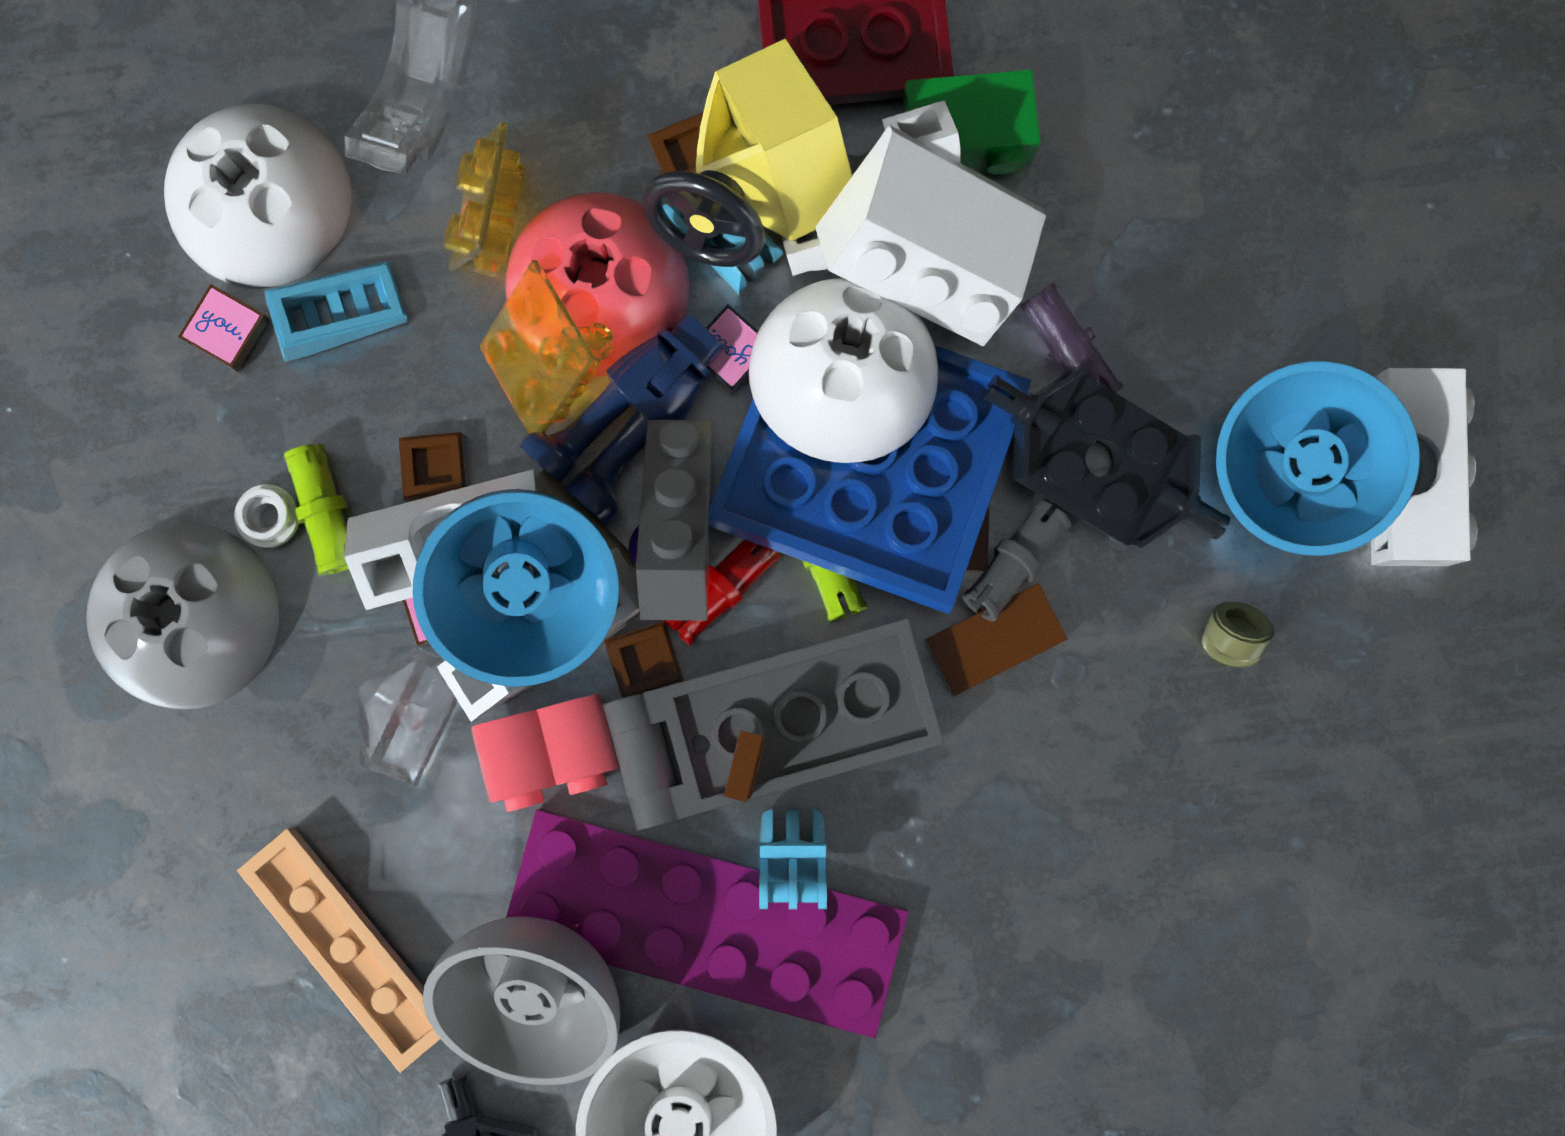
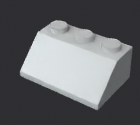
M889 125L816 225L815 229L828 271L984 346L1023 299L1046 213L1040 206Z

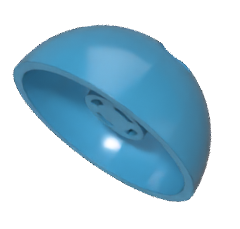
M1312 361L1278 369L1258 380L1240 396L1229 411L1221 428L1216 450V469L1219 485L1226 503L1238 521L1248 531L1267 544L1287 552L1324 556L1360 547L1382 534L1393 524L1406 507L1413 493L1418 477L1420 452L1416 430L1409 413L1399 398L1385 384L1372 375L1352 366L1334 362ZM1290 459H1297V467L1299 472L1301 473L1300 475L1296 471L1295 461H1289ZM1327 475H1329V477L1332 479V480L1330 481L1328 478H1326V479H1324V480H1322V481L1313 482V484H1312V479H1313V480L1321 479V478H1324V477L1327 476Z
M507 489L489 492L466 501L441 520L428 536L420 552L413 577L412 593L414 609L421 630L429 644L447 663L463 674L479 681L500 686L519 687L545 683L561 677L577 668L595 652L605 639L615 617L618 604L619 582L615 561L603 535L583 513L569 503L543 492ZM508 562L509 565L505 566L499 573V567L503 563ZM525 562L533 567V572L528 566L524 565Z

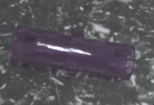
M1054 282L1020 305L1021 309L1025 310L1052 350L1047 356L1053 365L1060 362L1066 373L1072 369L1086 366L1090 369L1087 374L1089 377L1115 393L1124 387L1121 381L1117 380L1091 341L1096 338L1090 327L1085 330L1057 291V286Z

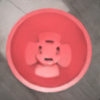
M605 192L581 193L563 198L549 205L532 218L522 230L512 248L508 261L506 297L510 313L519 333L540 357L552 365L571 373L585 376H607L606 370L622 356L642 343L658 336L657 333L661 329L671 332L685 317L690 297V275L685 255L671 247L655 232L646 218L641 203L618 194ZM592 258H599L604 261L608 260V264L606 265L602 262L592 261ZM579 267L581 269L578 274V280L573 283L572 279H576V271Z

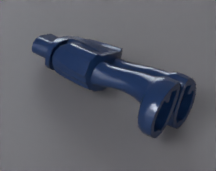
M689 313L671 332L661 329L657 333L658 336L637 346L607 369L606 373L610 380L608 386L565 429L550 435L540 431L532 432L519 445L541 468L560 483L574 468L577 459L584 450L615 419L631 407L635 412L621 430L589 465L578 472L563 487L606 527L617 517L619 512L618 502L613 495L616 480L628 462L646 444L648 420H684L704 381L703 379L707 380L711 375L707 368L708 365L724 349L721 342Z

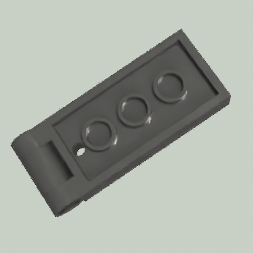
M908 618L603 704L637 831L742 802L724 797L740 730L762 735L763 739L766 740L751 799L944 744ZM699 735L706 736L710 741V748L704 754L697 753L693 748V741Z

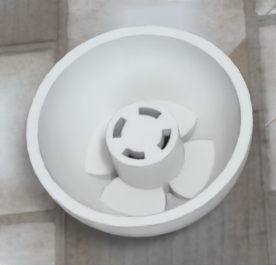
M243 104L227 107L210 114L195 124L180 140L166 170L164 200L167 217L175 237L184 251L198 266L212 276L230 284L251 288H266L297 280L313 271L329 257L340 242L347 227L352 205V188L349 172L341 153L332 140L319 127L303 116L284 108L265 104ZM243 172H245V174H243L242 176H240V177L238 178V180L236 181V183L233 184L234 181L236 180V178H237L240 174H242Z
M845 278L828 279L812 283L797 290L779 303L769 314L756 336L751 351L749 381L753 399L762 418L774 433L788 445L804 454L821 460L854 463L873 460L887 455L904 445L918 432L928 418L935 400L938 385V361L931 335L918 314ZM842 343L852 344V345H855V346H857V347H859V348L857 349L856 347L851 346V345H842Z
M664 1030L632 1040L613 1053L599 1067L581 1099L576 1121V1136H777V1125L771 1097L764 1081L754 1066L738 1050L726 1042L705 1033L691 1030ZM672 1103H675V1104H683V1105H686V1106H688V1107H689V1106H692V1107L690 1108V1110H687V1109L682 1108V1107H674V1108H673Z

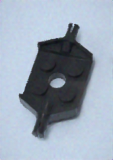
M1086 366L1072 369L1035 394L1022 392L1001 379L998 375H995L987 385L989 389L984 390L982 399L1012 415L1009 422L1015 425L1012 474L1013 479L1128 548L1141 549L1178 523L1189 522L1209 534L1215 540L1225 533L1226 529L1221 526H1229L1230 516L1203 502L1200 495H1198L1200 492L1201 437L1197 434L1184 435L1089 377L1087 374L1090 369ZM1096 441L1104 443L1112 454L1111 469L1102 477L1091 473L1086 464L1087 450Z

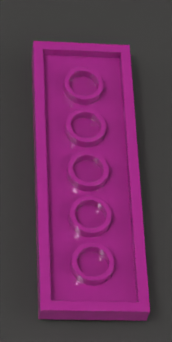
M539 808L535 811L506 918L529 916L548 919L562 924L585 938L601 955L605 963L613 967L876 1039L909 911L905 908L828 887L827 909H818V903H797V909H789V903H768V909H760L759 868Z

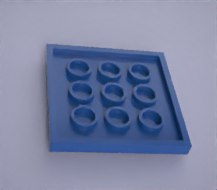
M842 343V345H851V346L856 347L857 349L859 348V347H857V346H855V345H852V344ZM934 345L938 361L937 392L930 414L922 427L909 441L895 451L873 460L854 463L821 460L804 454L788 445L768 426L753 399L709 507V526L950 614L1015 429V425L1009 422L1012 415L987 400H983L982 394L984 390L989 389L987 385L995 375L1000 376L1001 379L1024 393H1028L1032 380Z

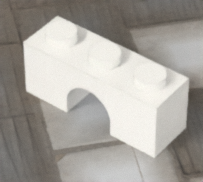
M1388 368L1374 377L1385 384L1399 398L1411 417L1419 443V481L1399 517L1382 534L1371 540V566H1450L1470 561V551L1476 545L1478 528L1474 514L1469 513V488L1475 479L1476 460L1474 453L1468 450L1467 425L1471 422L1474 414V395L1471 388L1466 387V369Z
M534 469L348 518L344 558L365 609L368 610L413 598L415 567L428 536L443 518L461 504L477 496L499 490L525 489L541 492ZM508 562L503 563L499 567V573L505 566L509 565ZM527 562L524 563V565H526V566H528V567L531 566V565H530L529 563H527Z

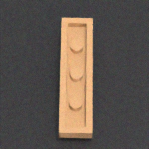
M294 827L284 830L236 870L399 1073L440 1040L425 1013L423 1004L424 986Z

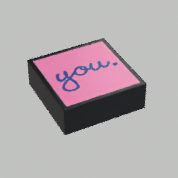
M727 304L706 327L724 346L721 353L707 368L711 372V376L734 395L749 378L751 351L759 331Z

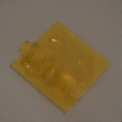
M501 122L485 139L479 138L471 154L464 152L460 160L455 183L456 189L464 191L460 214H451L444 237V249L452 251L449 270L456 271L471 260L475 261L473 270L476 273L486 276H498L500 266L507 265L512 234L499 230H513L515 222L506 216L492 213L491 210L506 213L517 212L518 203L514 200L519 198L525 167L520 164V153L504 149L508 127L506 122Z
M532 260L479 347L529 434L535 431L545 433L550 425L562 422L567 418L570 413L571 404L576 398L582 396L587 385L594 379V367H597L602 360L607 359L613 350L611 342L613 334L608 327L601 323L577 327L539 262Z

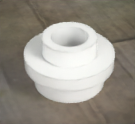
M270 484L252 487L237 502L234 513L236 528L247 542L263 548L280 546L286 543L298 528L299 523L295 514L298 504L294 497L281 487ZM275 506L278 511V520L272 527L264 528L260 523V514L264 508Z

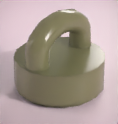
M1223 602L1216 605L1205 627L1201 642L1203 649L1211 658L1222 664L1240 668L1257 664L1265 654L1275 633L1270 620L1257 608L1241 602Z

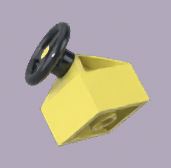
M786 39L715 71L700 126L696 173L672 171L655 177L644 191L643 208L652 228L671 247L696 261L718 267H738L750 263L758 257L764 247L765 231L763 226L791 241L815 231L816 225L852 177L838 118ZM664 196L684 214V221L689 227L687 234L680 230L667 216L662 205ZM719 233L745 237V242L742 245L733 248H721L705 244L707 237H715Z

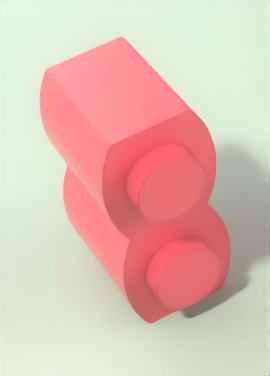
M600 693L471 727L489 803L504 800L506 812L545 802L542 789L567 783L570 795L606 786L607 781L604 772L619 769Z

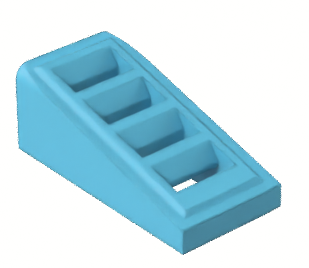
M389 261L265 290L268 312L284 362L307 357L407 322V315ZM375 284L383 311L371 313L363 287ZM349 292L358 317L351 319L346 318L340 300V295ZM326 300L333 323L321 325L315 304ZM302 309L308 329L296 332L290 312Z

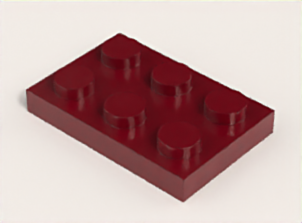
M757 0L762 49L786 39L829 105L903 98L906 81L954 76L945 0Z

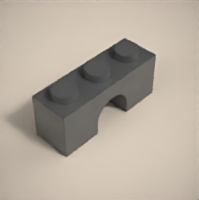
M648 420L636 559L640 620L707 621L709 507L713 500L714 480L712 420Z

